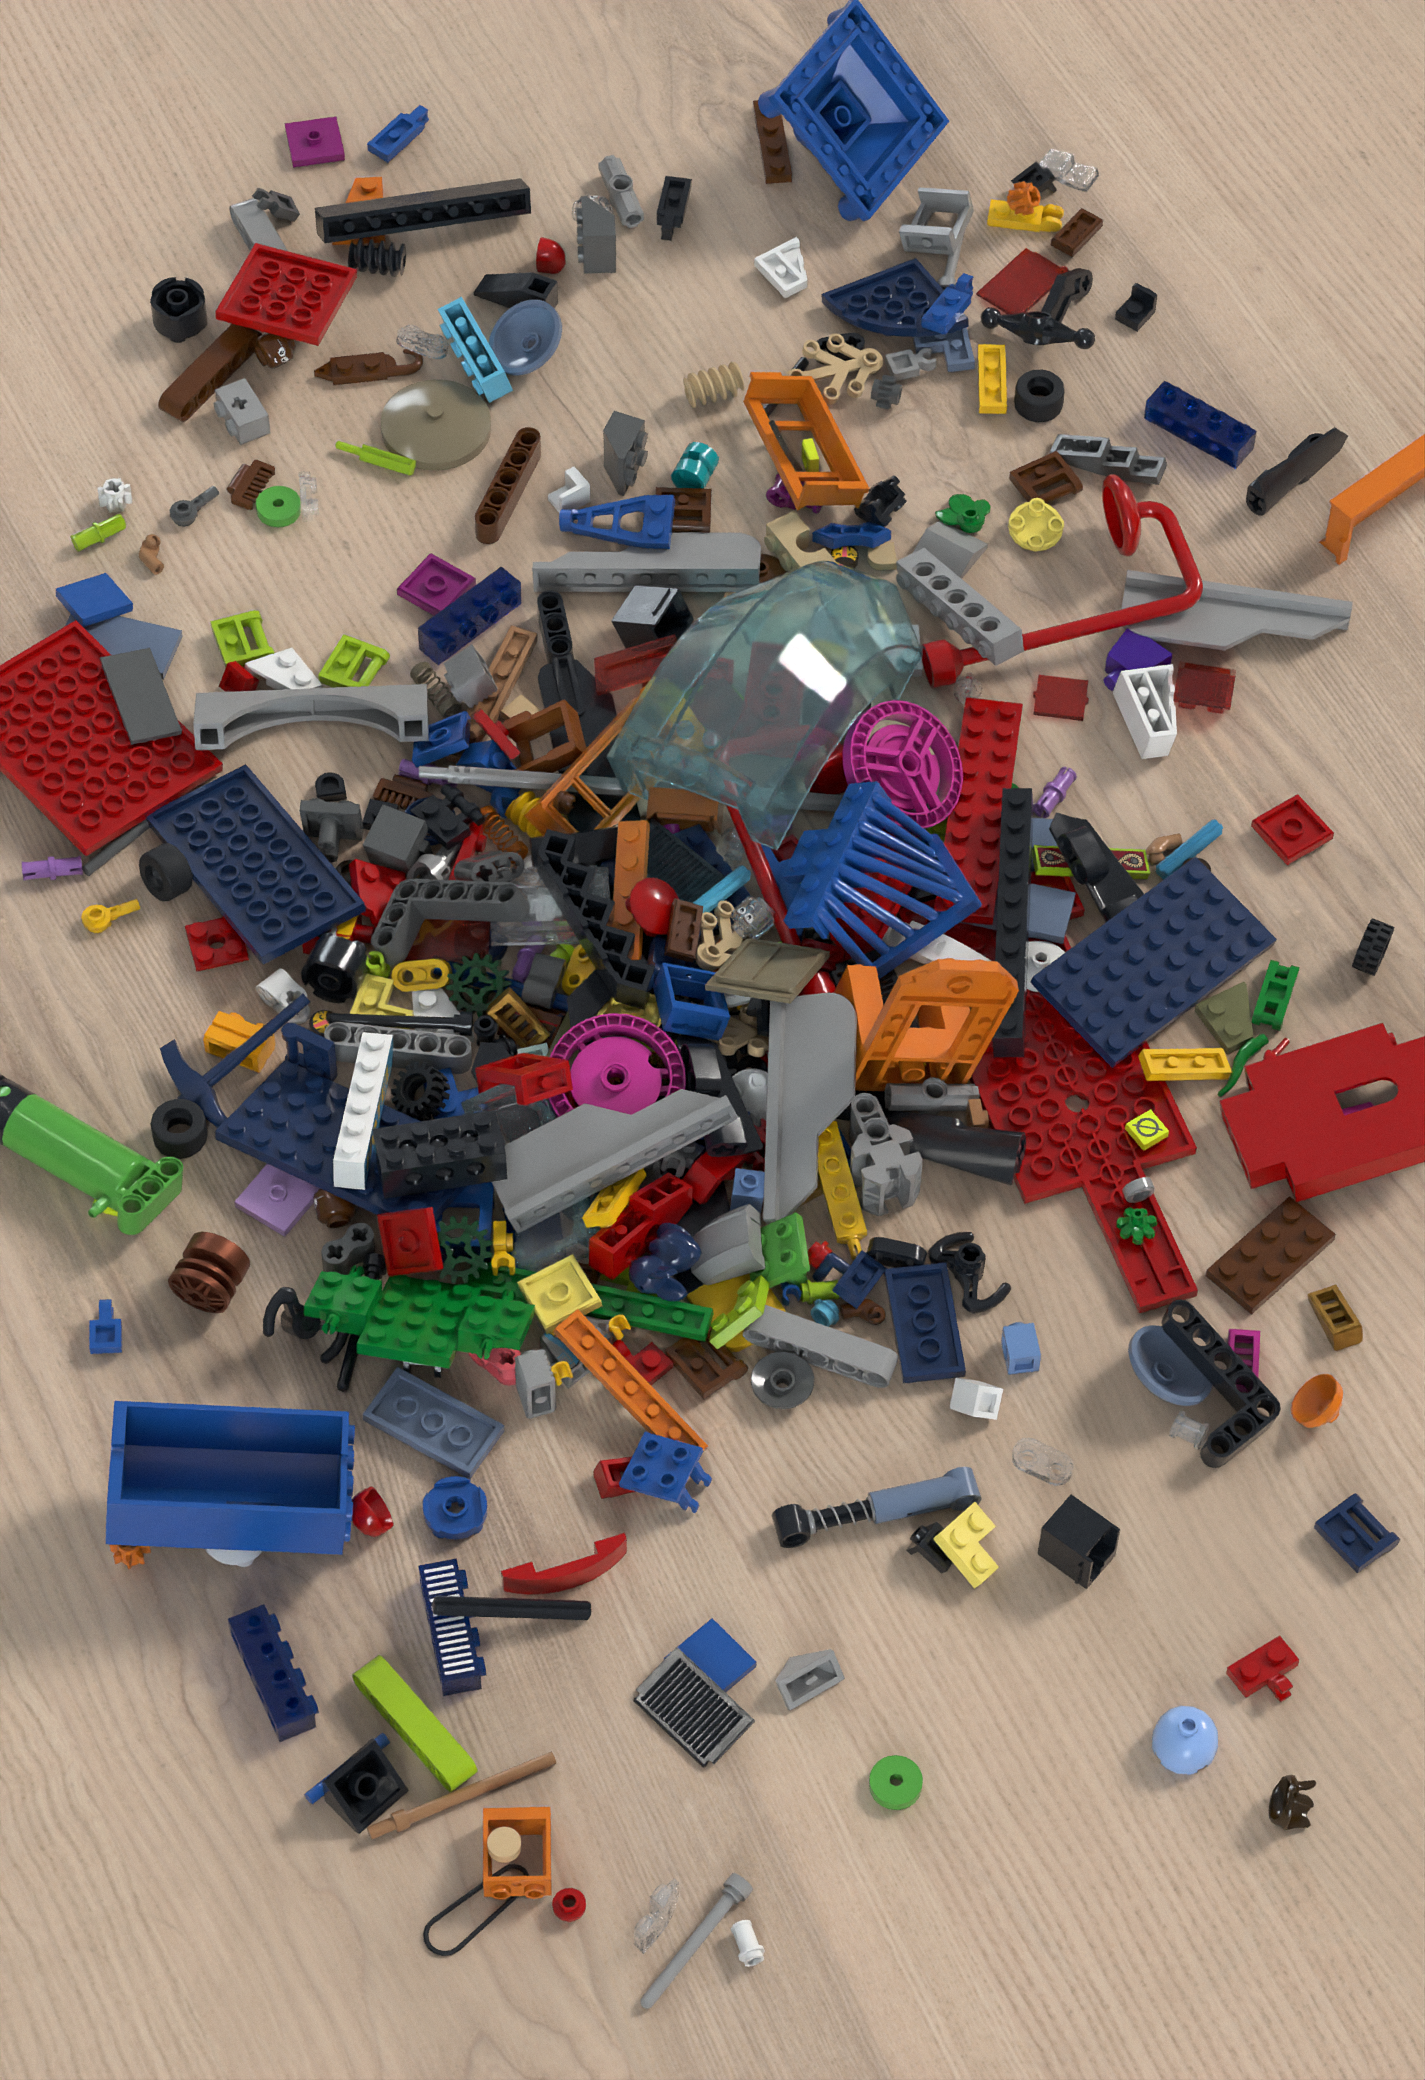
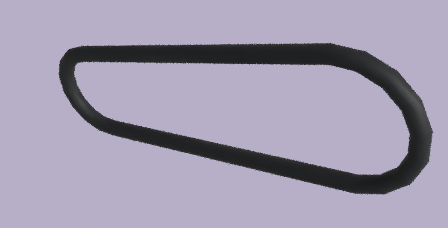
M517 1864L506 1865L492 1875V1877H497L509 1869H516L521 1871L524 1876H529L527 1870ZM483 1882L427 1923L423 1933L427 1948L434 1954L441 1956L455 1954L519 1896H511L457 1947L446 1951L433 1947L428 1936L431 1926L481 1890Z

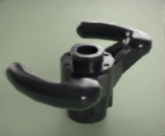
M956 1232L935 1242L928 1250L929 1260L933 1264L947 1263L948 1269L954 1274L955 1279L959 1281L964 1290L962 1300L964 1309L970 1313L984 1312L1002 1302L1011 1291V1286L1009 1283H1002L991 1296L983 1300L977 1299L978 1282L983 1277L986 1255L979 1245L971 1243L974 1240L972 1232ZM965 1243L959 1246L958 1251L945 1250L950 1246Z
M290 1287L280 1288L266 1307L263 1318V1334L266 1337H271L274 1334L275 1318L282 1304L285 1310L281 1314V1327L285 1332L301 1339L312 1338L319 1330H322V1326L325 1323L321 1322L320 1320L322 1319L304 1316V1305L299 1303L295 1290ZM337 1332L333 1343L320 1356L322 1363L328 1364L339 1355L346 1344L349 1333Z

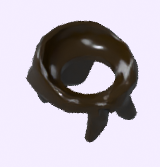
M1295 1775L1282 1777L1273 1789L1270 1798V1821L1284 1830L1308 1828L1311 1826L1307 1813L1310 1808L1314 1807V1803L1308 1795L1300 1794L1299 1791L1314 1788L1316 1781H1297Z

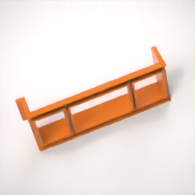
M751 372L749 376L751 381L743 402L797 511L805 506L855 505L856 508H859L864 493H868L870 488L813 377L782 376L781 372ZM762 404H797L805 421H770ZM775 430L811 431L831 472H795ZM800 481H805L804 486H802Z
M1425 434L1329 501L1331 509L1326 537L1319 543L1336 556L1335 562L1338 565L1347 560L1353 527L1425 477Z
M642 692L621 710L524 816L543 836L547 829L564 834L578 832L553 806L557 793L566 791L572 785L603 817L594 829L613 827V825L618 824V821L624 818L649 790V787L654 785L694 740L684 737L646 698V693ZM635 715L668 747L659 758L627 726ZM620 733L651 767L610 810L579 776Z

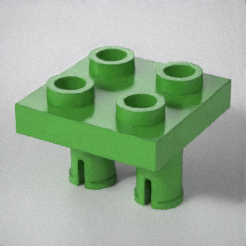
M795 1212L760 1228L765 1269L750 1273V1280L752 1282L762 1275L770 1283V1289L783 1282L800 1287V1284L805 1283L807 1280L806 1272L810 1271L803 1217Z

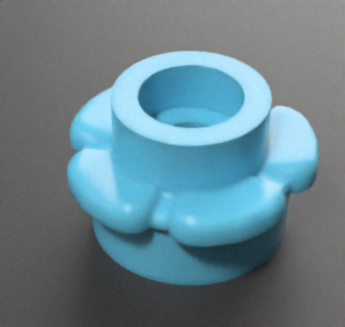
M817 1299L814 1302L815 1306L810 1310V1313L816 1323L829 1327L831 1324L835 1325L839 1321V1309L833 1301Z

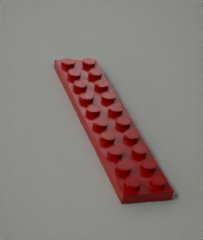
M966 697L958 747L963 771L962 790L958 803L951 814L948 815L944 844L982 905L961 922L993 925L999 882L1002 789L1012 788L1023 704L971 697ZM936 896L934 909L936 911H946L955 904L952 901Z

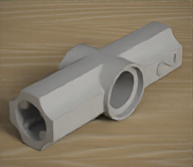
M614 155L606 156L598 163V169L608 190L610 204L616 209L622 225L628 228L637 227L644 220V213L633 190V180L627 175L620 158H616Z
M934 1077L926 1079L924 1083H887L884 1103L888 1111H918L920 1114L937 1115L940 1111H966L969 1099H979V1089L975 1084H946L943 1080Z

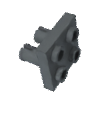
M318 798L301 800L299 811L303 831L308 837H319L318 846L321 848V853L330 863L337 862L340 839L363 841L364 828L360 804L347 800H342L338 803L325 802Z

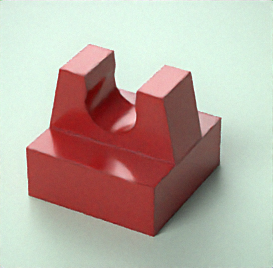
M234 661L227 663L219 687L225 692L254 691L260 680L245 670V667Z

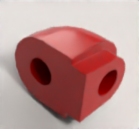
M541 237L536 253L537 272L559 273L566 265L565 252L556 241Z

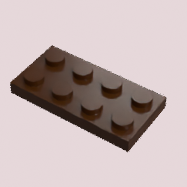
M1289 1196L1206 1270L1205 1276L1252 1315L1335 1240L1336 1234Z

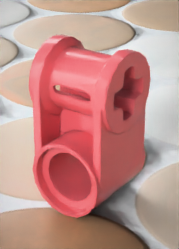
M494 1348L490 1353V1357L484 1360V1356L480 1359L477 1354L468 1353L476 1364L487 1370L503 1385L510 1386L516 1384L514 1358L521 1354L519 1350Z

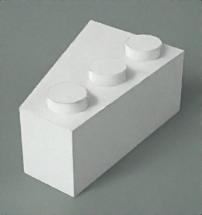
M1173 664L1121 671L1113 691L1114 698L1142 759L1168 756L1177 735L1176 707L1173 701L1175 692L1172 682Z

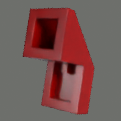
M706 1152L694 1162L682 1180L693 1186L692 1197L698 1203L706 1204L722 1180H733L735 1169H741L750 1155L712 1157Z

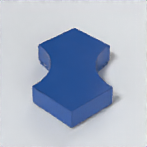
M871 522L859 525L830 523L812 533V542L833 550L852 545L875 548L891 540V530Z

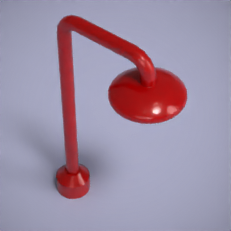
M1115 474L1107 475L1102 484V503L1107 527L1118 552L1126 557L1132 556L1136 552L1141 539V519L1154 518L1158 520L1163 527L1186 584V590L1177 596L1022 634L1024 651L1182 612L1193 607L1200 600L1203 592L1202 578L1173 511L1164 504L1154 501L1137 503L1132 490L1120 477ZM945 639L921 645L922 664L927 681L932 689L955 684L963 671V666L988 660L983 658L974 647L959 650L958 647Z
M803 726L732 740L722 744L714 753L712 760L713 775L782 943L802 946L796 929H789L783 921L788 909L736 785L729 763L737 757L813 743L819 745L824 751L817 755L802 773L800 780L802 789L805 792L844 793L848 787L843 768L844 743L840 744L834 735L816 726ZM818 970L797 996L834 993L836 987L829 973Z

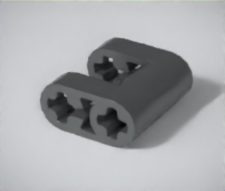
M489 851L459 861L454 868V877L459 881L505 882L515 879L523 873L524 861L519 854L514 852ZM511 861H515L516 866H513V867H512V869H511V870H512V873H511V872L509 871V870H510V867H511Z

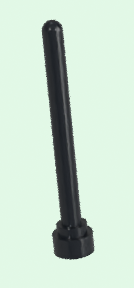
M460 1012V1015L454 1014V1017L332 1013L327 1018L329 1024L345 1022L396 1028L453 1029L454 1033H459L461 1036H472L473 1012Z
M377 1253L366 1254L362 1266L364 1275L370 1279H382V1276L387 1273L385 1256ZM350 1334L337 1382L339 1391H347L350 1386L358 1356L357 1342L360 1335Z

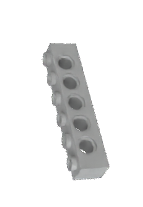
M922 548L896 561L898 573L896 580L899 586L911 593L918 603L924 604L935 617L938 616L944 621L950 630L958 633L965 643L971 644L983 658H987L997 666L1024 652L1022 629L928 550Z

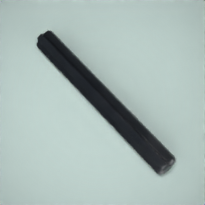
M435 1596L432 1602L433 1614L438 1616L588 1620L592 1612L589 1601Z

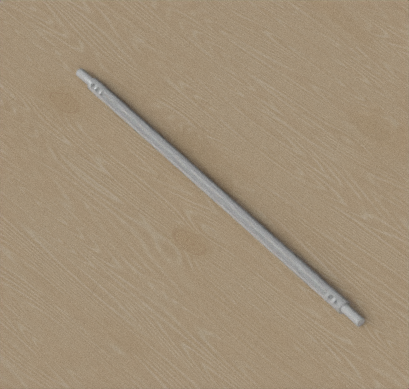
M449 765V768L419 766V778L448 780V783L537 790H548L562 775L559 773ZM579 776L594 794L624 796L639 780ZM656 781L652 786L686 790L688 786L719 788L718 785ZM572 785L566 790L568 792H578ZM738 787L744 804L752 806L836 812L843 797L840 794ZM649 790L644 794L643 797L648 798ZM915 809L904 810L911 813H917Z

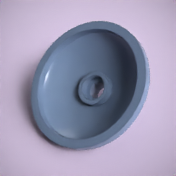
M542 300L523 301L508 309L496 322L489 339V345L505 373L516 376L525 375L543 366L555 353L562 335L561 318L550 304Z
M1145 1326L1132 1336L1128 1347L1131 1366L1138 1379L1150 1392L1164 1401L1182 1406L1197 1405L1209 1395L1212 1384L1165 1333L1162 1326Z

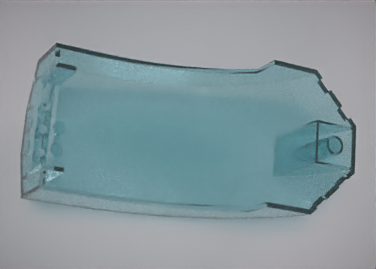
M822 560L801 566L740 590L711 606L686 630L665 656L643 690L607 755V759L622 790L648 800L649 787H656L659 780H663L739 810L751 840L778 850L818 774L854 720L886 687H889L892 699L898 701L923 655L897 586L885 579L838 562Z

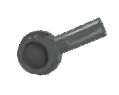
M211 486L191 501L180 500L175 502L169 510L171 519L178 526L185 527L191 525L196 517H198V511L201 507L217 497L219 491L215 486Z

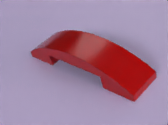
M622 1533L594 1542V1555L539 1572L535 1571L532 1562L501 1571L503 1590L524 1595L550 1594L572 1589L592 1581L611 1569L627 1553L626 1535Z

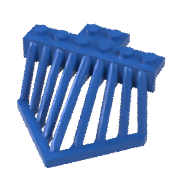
M875 781L849 784L828 829L805 830L782 875L788 884L801 883L783 921L789 929L813 927L822 939H827L829 933H831L857 964L876 966L878 979H880L981 907L982 903L937 834H930L892 804L890 797L880 784ZM886 815L892 817L895 821H897L900 825L906 828L909 832H907L905 829H903L902 827L894 823L892 820L887 818ZM882 843V844L886 845L887 847H889V848H891V849L897 851L898 853H896V852H894V851H892V850H889V849H887V848H885V847H883V846H881V845H878V844ZM875 858H881V859H883V860H885V861H887V862H890V863H892V864H894V865H896V866H898V867H895V866H893V865L887 864V863L882 862V861H880V860H877V859H875ZM878 872L952 901L955 905L946 911H936L932 907L864 873ZM853 888H867L927 918L930 922L921 929H913ZM843 903L856 904L903 935L906 939L895 947L888 946ZM836 918H842L881 957L872 963L837 923Z

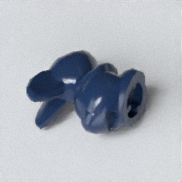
M662 1223L656 1230L657 1239L652 1240L648 1246L652 1254L639 1257L630 1264L629 1279L640 1293L657 1294L661 1299L670 1302L680 1301L687 1296V1290L679 1281L670 1276H675L678 1273L689 1270L699 1261L702 1252L699 1244L684 1228L672 1223Z

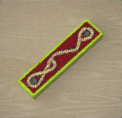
M1033 846L1032 859L1035 875L1073 876L1058 846ZM1109 848L1132 879H1148L1150 870L1145 849Z

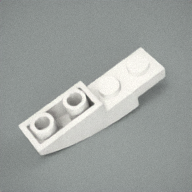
M911 921L908 924L913 929H921L925 926L915 921ZM889 927L882 940L888 946L895 947L906 938ZM944 934L910 957V959L923 964L946 958L991 961L968 946Z

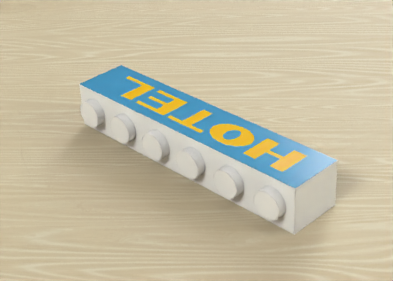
M362 1033L333 1159L334 1187L365 1190L374 1150L372 1129L379 1127L393 1064V1035Z

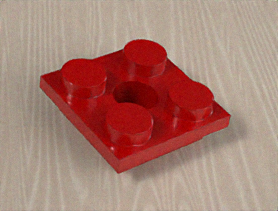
M224 917L204 922H195L185 926L196 972L249 960L245 942ZM216 942L224 944L221 948L217 949L210 947V945Z

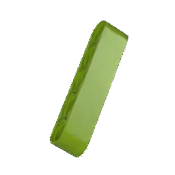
M376 1656L352 1674L353 1681L361 1693L447 1791H454L478 1773V1769L469 1754L382 1656Z

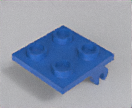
M644 1432L619 1482V1486L678 1503L685 1511L689 1506L692 1512L696 1513L699 1503L692 1499L685 1485L689 1477H691L696 1484H699L702 1480L704 1485L708 1487L712 1478L704 1472L698 1462L703 1453L702 1447Z

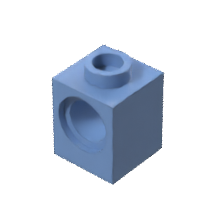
M735 1169L730 1211L750 1204L761 1215L765 1172Z
M1016 1322L1009 1326H1004L1001 1345L1008 1375L1039 1371L1041 1353L1034 1323L1024 1324Z

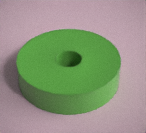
M273 486L265 489L256 500L258 518L264 524L271 527H285L294 523L301 514L299 495L293 489L285 486Z
M899 1755L884 1757L871 1770L869 1778L870 1793L879 1805L887 1809L901 1810L908 1808L918 1800L922 1792L923 1777L921 1770L915 1762L907 1757ZM893 1779L900 1780L902 1784L899 1786H894L890 1783V1781Z

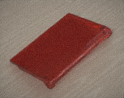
M1025 248L984 285L976 295L1006 314L1025 313L1050 292L1057 275L1068 272L1069 269L1066 266L1060 267L1037 252H1032Z
M424 919L408 956L402 962L440 958L445 961L463 960V956H469L473 959L474 953H480L481 957L484 958L486 954H489L491 921Z

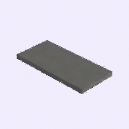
M150 648L100 657L101 666L131 745L182 734L181 727Z

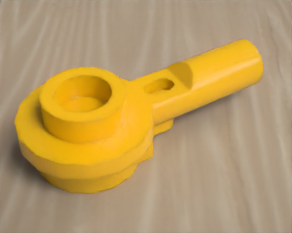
M137 898L110 908L98 904L91 905L82 913V924L90 932L101 933L112 925L113 920L141 908Z

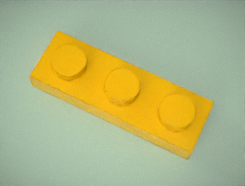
M978 344L979 413L1006 414L1005 345Z
M1223 1048L1142 1049L1138 1056L1147 1081L1228 1080L1232 1073Z
M644 1168L600 1191L582 1217L586 1228L596 1226L606 1228L617 1221V1217L628 1205L629 1196L639 1189L640 1184L647 1176Z

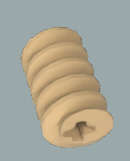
M730 362L728 367L722 364L718 367V370L715 367H711L708 369V373L705 370H699L697 375L689 373L687 378L684 377L683 379L685 394L692 408H696V399H699L702 405H706L707 396L715 403L717 402L718 393H720L723 400H726L727 391H730L733 397H737V389L740 388L742 391L745 389L743 376L736 362Z

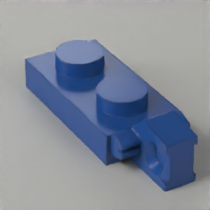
M419 105L410 114L400 113L367 143L368 151L387 163L391 161L423 131L425 124L429 121L428 109Z
M963 273L958 278L956 285L950 284L921 318V326L946 335L971 304L972 290L974 288L972 286L973 276Z

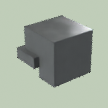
M382 805L363 843L370 863L404 872L406 877L408 871L421 855L433 854L430 843L424 840L429 830L426 821L386 805Z

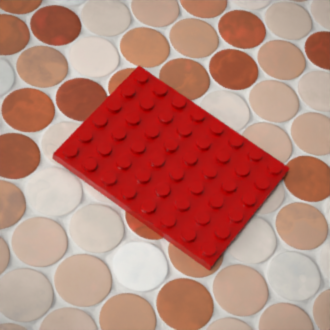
M75 620L0 665V771L85 856H88L144 821L147 816L160 807L182 797L223 771V763L209 750H195L194 735L179 720L182 734L131 745L100 663V657L110 656L111 654Z

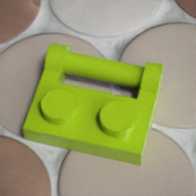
M249 611L210 621L211 629L225 667L227 663L234 661L245 667L247 662L275 653L274 649L269 647L261 625L263 620L259 611ZM243 627L251 628L258 649H250Z
M343 634L320 671L318 680L320 683L333 688L369 686L380 667L388 662L390 654L383 648ZM365 657L371 658L372 660L358 682L353 681L352 679Z

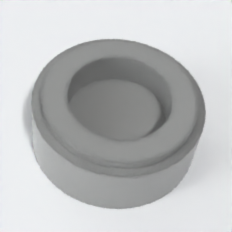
M1143 1177L1128 1183L1122 1191L1127 1202L1136 1203L1150 1197L1154 1193L1155 1187L1151 1178Z

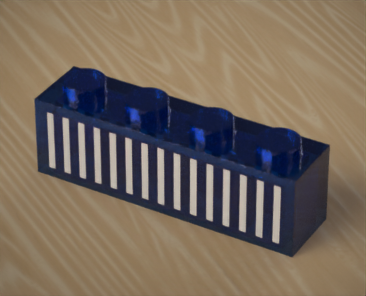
M457 1558L419 1565V1580L443 1696L482 1689L481 1677L487 1675L483 1656L477 1657L475 1647H480V1639L477 1627L471 1628L469 1618L473 1617L434 1615L432 1610V1602L435 1596L465 1597L463 1589H468L465 1569L459 1570Z

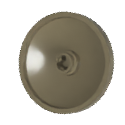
M425 380L404 387L390 398L382 412L381 433L384 444L389 452L416 460V468L423 470H447L466 464L482 452L490 438L491 416L483 398L471 388L449 380Z

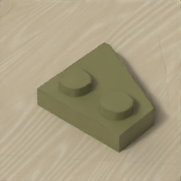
M1245 982L1239 983L1195 1005L1196 1014L1227 1055L1240 1049L1247 1041L1253 1038L1247 984Z

